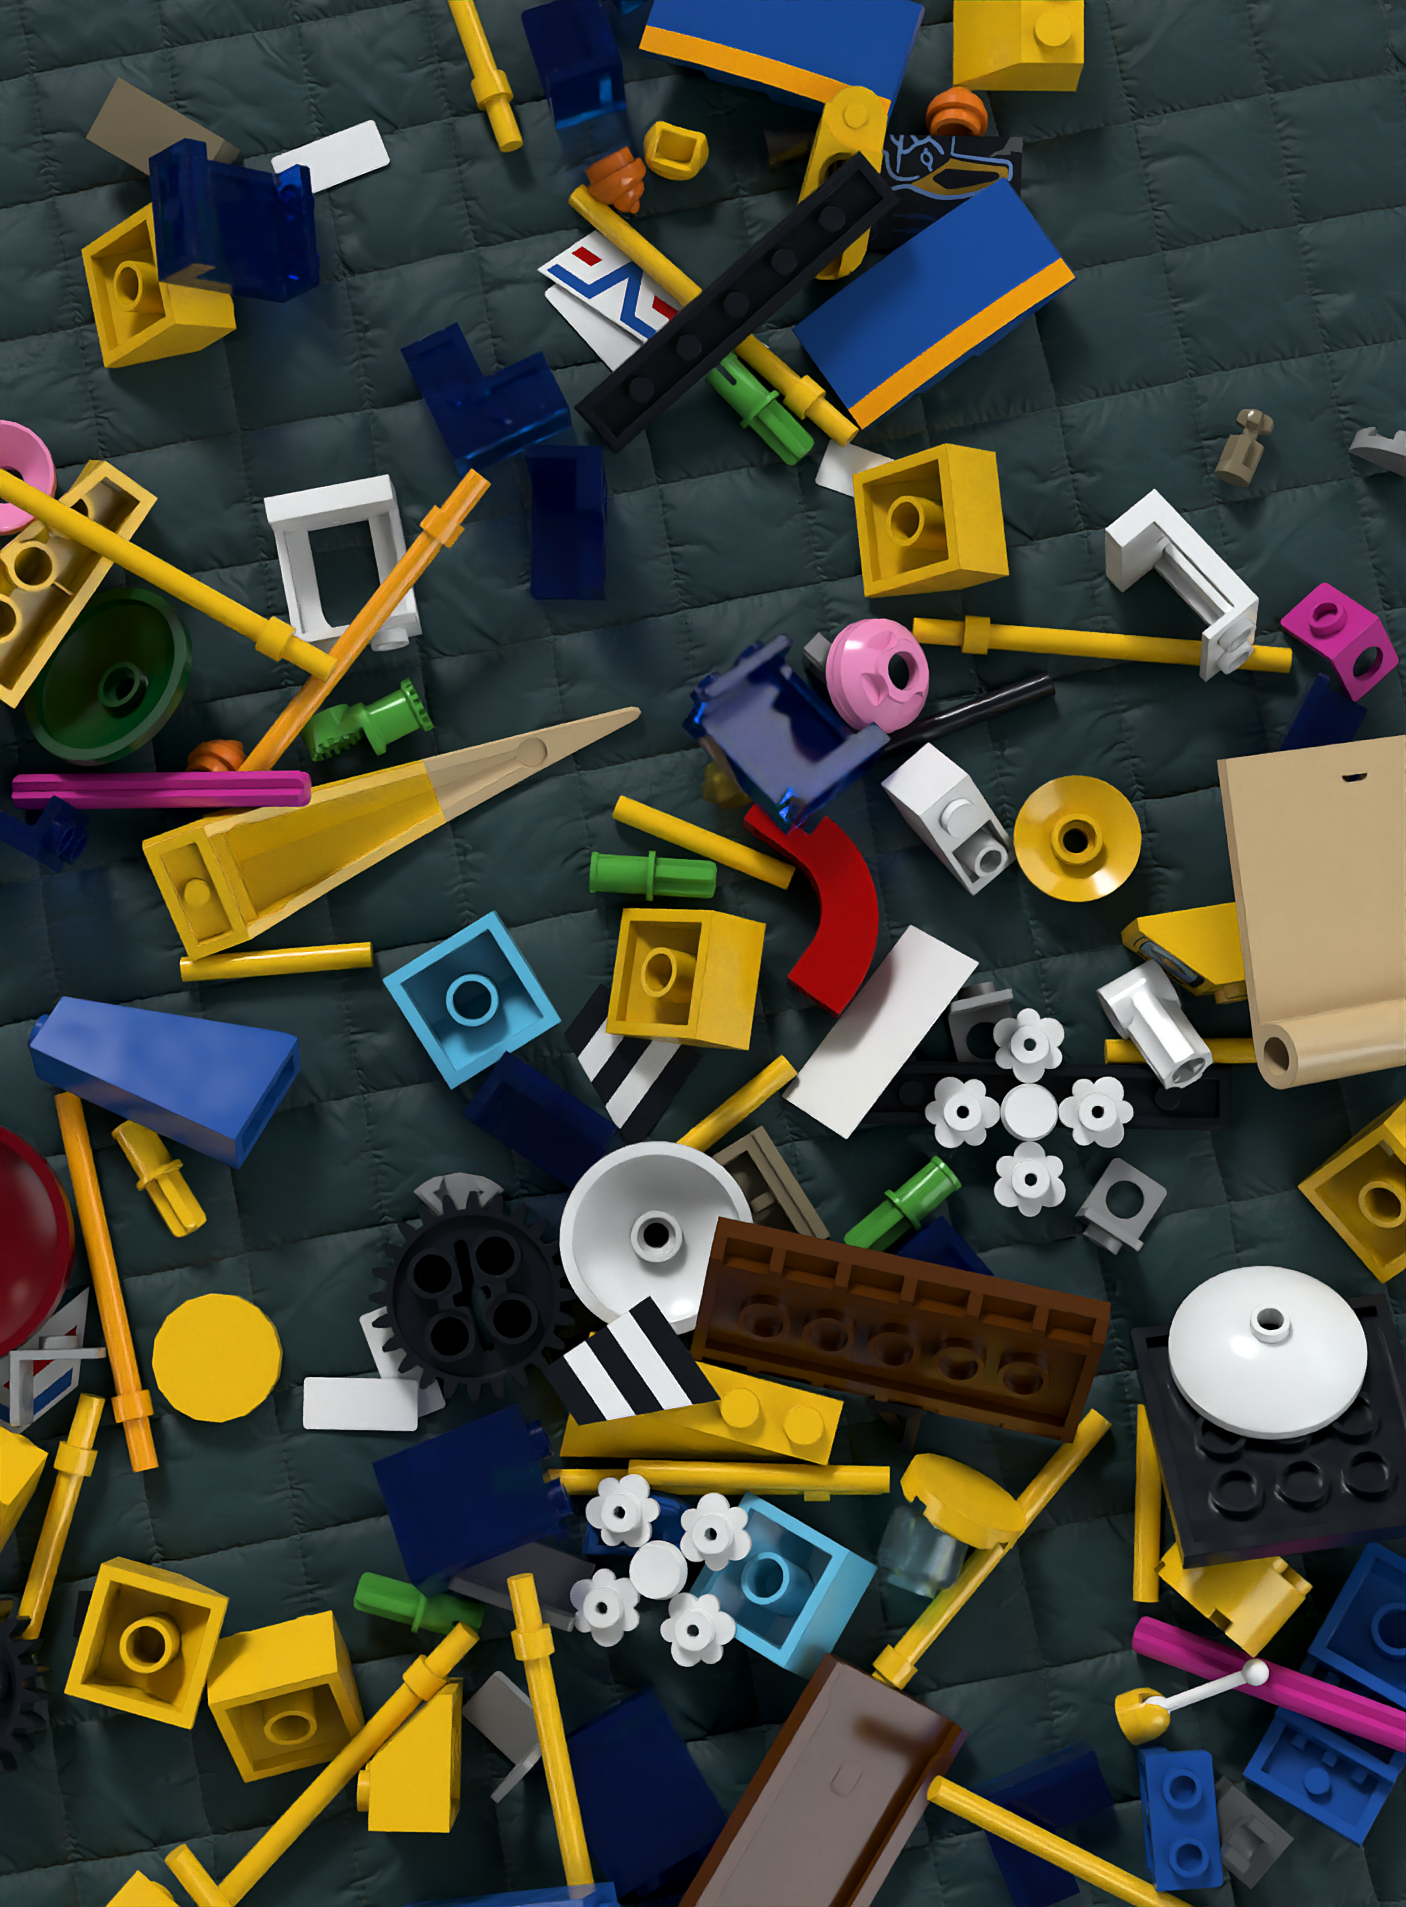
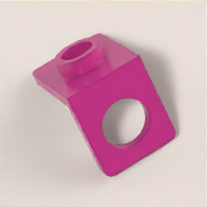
M1321 583L1280 621L1284 631L1329 661L1346 696L1354 702L1364 696L1399 662V658L1379 617L1328 583ZM1376 647L1377 655L1372 667L1363 675L1354 677L1353 666L1358 656L1367 648Z

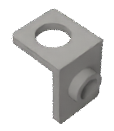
M993 981L961 988L957 992L958 1001L950 1002L945 1008L957 1062H996L995 1058L982 1060L971 1054L967 1047V1035L969 1030L978 1023L988 1022L996 1025L1002 1019L1013 1018L1009 1004L1013 999L1012 989L996 992Z
M1114 1158L1075 1217L1088 1225L1083 1235L1115 1256L1120 1248L1127 1252H1138L1144 1244L1138 1238L1166 1197L1167 1190L1124 1160ZM1119 1181L1134 1183L1140 1189L1143 1196L1141 1210L1129 1219H1121L1114 1216L1106 1204V1195L1109 1188Z
M78 1335L39 1336V1349L10 1351V1426H23L33 1423V1360L109 1357L107 1347L78 1348Z
M496 1671L461 1710L462 1714L516 1765L490 1796L497 1804L542 1756L531 1699L500 1671Z

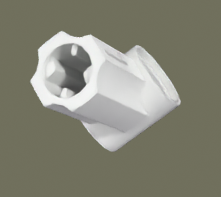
M1154 959L1148 960L1096 990L1098 1000L1115 1030L1124 1040L1131 1038L1165 1089L1186 1087L1201 1078L1204 1070L1213 1063L1211 1051L1180 1009L1181 1003L1173 985Z

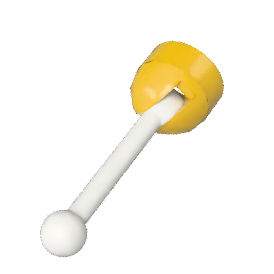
M1251 1659L1244 1664L1241 1671L1167 1699L1160 1692L1149 1687L1130 1690L1118 1695L1115 1699L1118 1722L1126 1738L1133 1745L1138 1746L1156 1739L1167 1730L1170 1723V1712L1245 1683L1253 1686L1264 1684L1269 1677L1268 1666L1260 1659Z

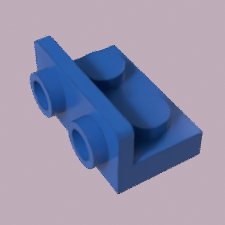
M1161 1742L1143 1743L1135 1746L1147 1878L1157 1892L1221 1886L1223 1874L1211 1754L1205 1749L1169 1752Z

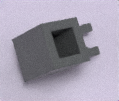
M1222 1775L1214 1785L1221 1863L1249 1889H1252L1294 1838L1229 1779Z

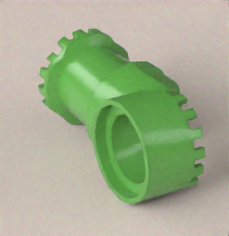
M407 678L400 682L399 690L367 706L362 702L351 707L347 704H341L317 713L309 719L299 732V735L312 761L316 762L324 760L322 754H325L327 759L331 758L330 751L334 750L336 755L341 753V749L345 748V750L351 748V744L356 745L358 741L365 737L368 738L375 753L379 756L386 752L387 744L419 728L427 732L433 729L434 726L410 679Z

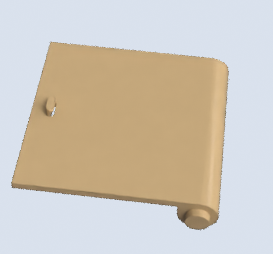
M1406 735L1217 760L1255 1057L1264 1080L1271 1087L1282 1090L1406 1065ZM1359 774L1356 781H1351L1353 775Z

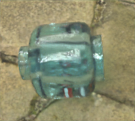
M919 1499L917 1507L898 1505L893 1508L876 1558L878 1564L888 1571L885 1578L886 1582L934 1599L937 1589L949 1590L957 1583L969 1545L954 1539L927 1521L928 1518L923 1515L927 1506Z

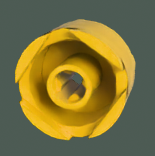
M1177 1542L1171 1546L1153 1569L1173 1589L1224 1631L1229 1638L1253 1658L1258 1655L1306 1599V1594L1313 1587L1280 1556L1183 1570Z

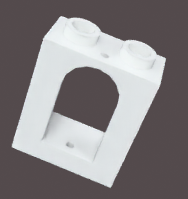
M389 474L264 498L268 523L275 534L291 626L296 628L295 636L327 654L349 625L332 628L326 622L322 611L308 531L369 520L380 584H382L407 552L396 491ZM413 586L368 643L371 644L373 651H388L404 647L409 644L408 637L422 634Z
M1153 489L1105 529L1106 576L1122 593L1154 568L1209 626L1202 633L1199 676L1205 682L1220 670L1224 674L1233 672L1249 658L1254 650L1251 644L1254 643L1259 598L1156 489Z

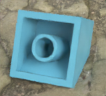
M496 910L382 979L451 1090L562 1021Z
M747 1490L738 1507L743 1508L748 1515V1523L743 1529L751 1537V1551L741 1560H729L728 1565L720 1571L709 1569L705 1563L689 1593L697 1598L705 1594L715 1595L720 1601V1611L728 1613L735 1621L736 1633L734 1638L782 1668L810 1680L826 1652L831 1653L878 1567Z

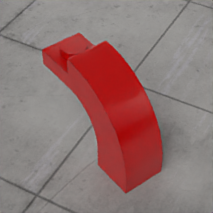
M758 798L743 818V828L785 857L807 876L815 889L820 907V924L815 938L787 976L786 983L831 1016L838 1019L861 986L875 951L879 912L874 882L860 851L850 837L829 817L825 815L813 833L809 835L802 830L807 821L795 810L779 800H775L770 807Z

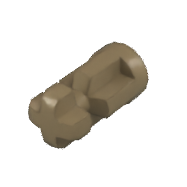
M1243 409L1239 412L1235 423L1244 429L1242 435L1230 434L1214 471L1215 476L1234 486H1249L1265 449L1263 445L1256 441L1259 435L1270 436L1274 427L1273 419L1256 409Z

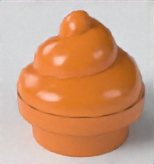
M953 87L937 95L930 102L926 112L925 124L930 135L983 136L987 130L988 114L982 100L976 94H973L965 87Z
M628 146L622 147L584 169L591 183L586 188L589 194L595 197L598 202L605 205H613L616 210L624 213L631 212L636 214L639 211V198L644 191L642 179L646 175V167L641 157L634 159Z
M215 739L209 742H202L189 754L188 767L185 769V772L237 771L247 759L243 752L244 746L240 741L232 739Z

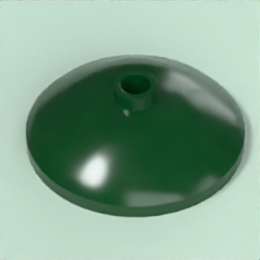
M142 588L112 589L91 597L25 693V713L31 732L36 740L59 759L81 766H95L116 761L131 754L151 740L166 725L177 709L191 672L192 641L187 624L179 611L160 595Z

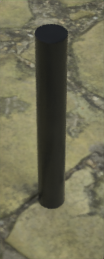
M1045 671L914 721L891 733L880 734L870 738L875 756L879 762L925 745L928 742H933L1053 696L1056 693L1049 673Z

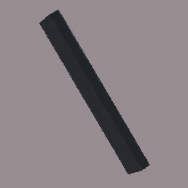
M858 150L574 405V409L616 455L901 199L860 150Z
M906 1061L859 1124L936 1125L927 1120L925 1109L929 1103L936 1101L934 1096L935 1087L940 1080L946 1077H955L961 1080L963 1084L971 1079L980 1080L986 1088L985 1097L994 1099L1000 1108L1006 1094L1014 1087L1025 1083L1015 1077L1013 1068L1003 1069L996 1062ZM1060 1064L1054 1069L1045 1068L1043 1076L1033 1083L1046 1088L1053 1095L1059 1107L1064 1099L1073 1096L1072 1087L1080 1079H1088L1093 1084L1103 1077L1117 1079L1122 1084L1124 1090L1122 1101L1130 1103L1134 1112L1132 1119L1122 1124L1124 1129L1231 1131L1232 1067L1208 1066L1202 1073L1201 1078L1184 1088L1171 1087L1165 1089L1149 1065ZM1099 1106L1093 1107L1092 1115L1095 1118H1100L1102 1109ZM958 1107L957 1115L959 1118L964 1119L967 1117L968 1110L966 1107ZM1001 1116L992 1127H1004ZM1058 1117L1054 1128L1069 1127L1063 1125Z

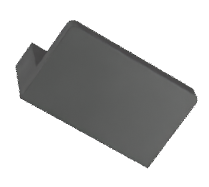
M475 1519L457 1570L453 1573L448 1588L513 1612L507 1578L523 1573H533L542 1622L572 1632L578 1617L575 1615L578 1610L571 1602V1589L576 1582L592 1578L597 1562Z

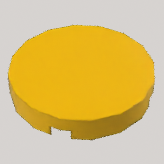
M210 1293L187 1300L166 1317L154 1340L152 1367L159 1390L175 1409L195 1420L221 1423L250 1414L267 1399L280 1378L283 1349L276 1326L259 1307L240 1296Z
M932 1453L915 1455L900 1480L904 1496L909 1503H912L917 1496L927 1506L923 1512V1515L928 1518L927 1521L954 1539L973 1547L993 1550L997 1542H1000L999 1544L1003 1550L1012 1549L1027 1523L1023 1509L1007 1491L989 1477L952 1458Z

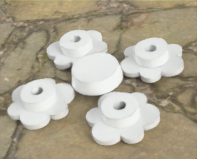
M1030 1008L1020 1011L1017 1019L1005 1018L1000 1020L993 1029V1039L1000 1047L995 1055L997 1065L1003 1069L1013 1068L1015 1077L1025 1083L1014 1087L1006 1094L1001 1108L994 1099L985 1097L986 1088L980 1080L971 1079L963 1084L961 1080L955 1077H946L940 1080L935 1087L934 1096L936 1101L929 1103L925 1109L927 1120L936 1124L934 1131L936 1140L947 1148L957 1147L964 1141L972 1146L980 1145L986 1138L985 1128L995 1125L1000 1116L1004 1127L1012 1136L1027 1141L1016 1147L1013 1157L1003 1156L997 1161L996 1171L1001 1178L995 1184L994 1195L996 1200L1003 1206L1015 1207L1018 1205L1019 1211L1028 1217L1037 1215L1042 1206H1057L1063 1201L1066 1192L1064 1183L1058 1178L1063 1171L1062 1161L1056 1156H1045L1044 1149L1038 1143L1032 1141L1047 1136L1055 1127L1059 1117L1063 1125L1073 1128L1072 1137L1077 1144L1085 1146L1095 1141L1101 1147H1115L1122 1141L1124 1136L1122 1124L1129 1122L1134 1113L1131 1104L1122 1101L1124 1096L1123 1086L1113 1077L1100 1078L1094 1084L1088 1079L1076 1081L1072 1087L1073 1096L1064 1099L1059 1107L1053 1095L1046 1088L1033 1084L1043 1076L1045 1068L1054 1069L1060 1065L1062 1054L1057 1047L1063 1041L1064 1029L1053 1018H1043L1040 1020L1039 1014ZM1026 1039H1031L1034 1042L1035 1046L1032 1051H1027L1024 1048V1041ZM960 1106H964L968 1110V1115L964 1119L959 1118L957 1115V1109ZM1099 1106L1102 1109L1100 1118H1095L1092 1115L1093 1107ZM1029 1173L1033 1174L1036 1178L1032 1186H1028L1025 1183V1176Z
M630 1474L623 1477L620 1481L614 1477L603 1479L598 1486L600 1496L594 1497L587 1504L586 1517L588 1522L592 1526L602 1529L601 1538L605 1544L616 1546L624 1542L630 1547L640 1548L631 1561L629 1569L630 1578L616 1579L613 1571L601 1569L595 1572L592 1580L583 1579L573 1585L570 1599L573 1606L578 1610L575 1614L578 1616L575 1627L584 1633L591 1631L594 1640L599 1645L605 1647L613 1646L622 1639L624 1631H631L639 1625L640 1615L634 1607L638 1604L641 1594L655 1600L672 1598L668 1607L671 1618L666 1619L662 1623L660 1631L666 1641L672 1642L671 1654L673 1659L679 1665L685 1667L693 1666L701 1659L708 1664L718 1662L724 1652L722 1645L730 1642L735 1636L736 1624L728 1613L720 1611V1601L715 1595L705 1594L697 1598L688 1592L679 1593L684 1587L688 1575L685 1557L693 1562L705 1560L707 1567L713 1571L724 1569L728 1565L729 1560L737 1561L745 1558L752 1547L751 1537L743 1529L748 1523L746 1511L741 1507L730 1508L728 1500L719 1493L704 1495L699 1500L697 1509L686 1510L681 1516V1525L687 1532L681 1539L680 1551L675 1545L666 1541L656 1540L649 1542L652 1536V1525L650 1522L658 1518L660 1506L656 1500L648 1498L650 1487L644 1477L638 1474ZM619 1507L625 1510L624 1517L619 1514ZM711 1528L717 1533L716 1539L710 1536ZM602 1602L606 1604L607 1612L601 1609ZM692 1625H696L698 1627V1635L693 1633Z

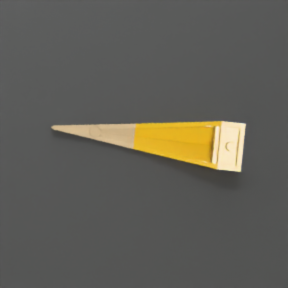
M631 706L311 787V800L305 807H232L204 814L203 819L144 840L142 842V849L189 959L192 962L253 939L330 890L453 818L549 765L633 722L639 717L641 711L639 708Z

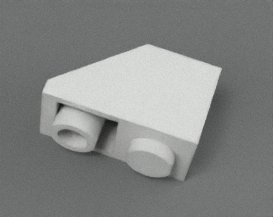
M929 742L881 783L910 827L973 896L1016 860L1012 840L969 774Z

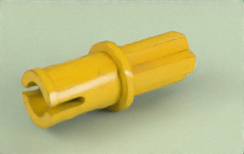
M130 1119L111 1132V1135L119 1143L126 1158L140 1179L136 1183L138 1191H147L172 1235L180 1238L200 1228L207 1221L206 1214L179 1170L183 1166L180 1159H172L158 1134Z

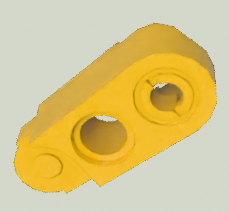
M850 86L839 91L831 99L830 103H825L798 204L825 180L827 168L833 162L847 161L858 150L880 174L888 115H884L881 100L872 90L863 86ZM870 228L814 278L819 280H836L849 275L850 271L853 272L861 264L867 251Z

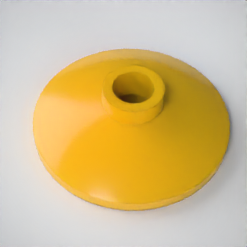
M1064 776L1042 785L1029 796L1022 806L1014 826V852L1024 875L1041 892L1066 902H1089L1112 893L1131 875L1141 850V828L1132 805L1115 787L1090 776ZM1070 831L1081 833L1086 840L1085 850L1080 853L1068 851L1063 843L1064 835Z

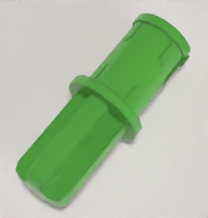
M734 352L730 353L720 364L737 381L736 385H732L716 368L707 375L704 381L711 385L743 419L740 423L743 429L750 426L786 465H795L814 446L813 437L776 400L780 395L778 391L774 390L770 393L737 359L738 356Z
M649 851V857L592 852L589 881L590 893L646 895V901H653L654 895L709 899L714 896L716 891L717 868L716 864L712 861L657 858L656 851Z
M934 1156L930 1163L912 1176L894 1193L887 1189L883 1193L886 1200L847 1232L843 1241L848 1245L885 1252L910 1229L918 1232L922 1228L919 1222L953 1191L961 1188L962 1185L949 1167L940 1158Z
M371 1572L363 1573L354 1597V1607L357 1610L412 1625L410 1632L417 1634L418 1628H422L446 1636L460 1621L468 1624L478 1634L486 1604L481 1602L475 1603L430 1590V1582L425 1581L424 1586L419 1587Z

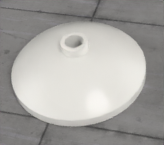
M648 1141L625 1146L604 1156L590 1167L577 1182L567 1200L560 1226V1253L564 1271L574 1292L582 1303L593 1314L608 1324L648 1296H651L677 1335L694 1330L696 1326L718 1217L753 1223L749 1205L739 1185L729 1172L713 1158L697 1149L667 1141ZM652 1223L663 1224L668 1229L667 1240L658 1246L648 1244L643 1237L644 1230L648 1225Z
M1251 1266L1233 1269L1216 1275L1199 1285L1187 1296L1178 1308L1171 1324L1168 1341V1360L1173 1379L1186 1401L1204 1418L1227 1431L1242 1436L1279 1440L1304 1436L1318 1431L1338 1419L1350 1407L1364 1381L1367 1366V1343L1360 1321L1354 1311L1338 1293L1326 1284L1307 1274L1291 1269L1273 1266ZM1272 1324L1280 1328L1276 1330H1266L1262 1328L1260 1325Z

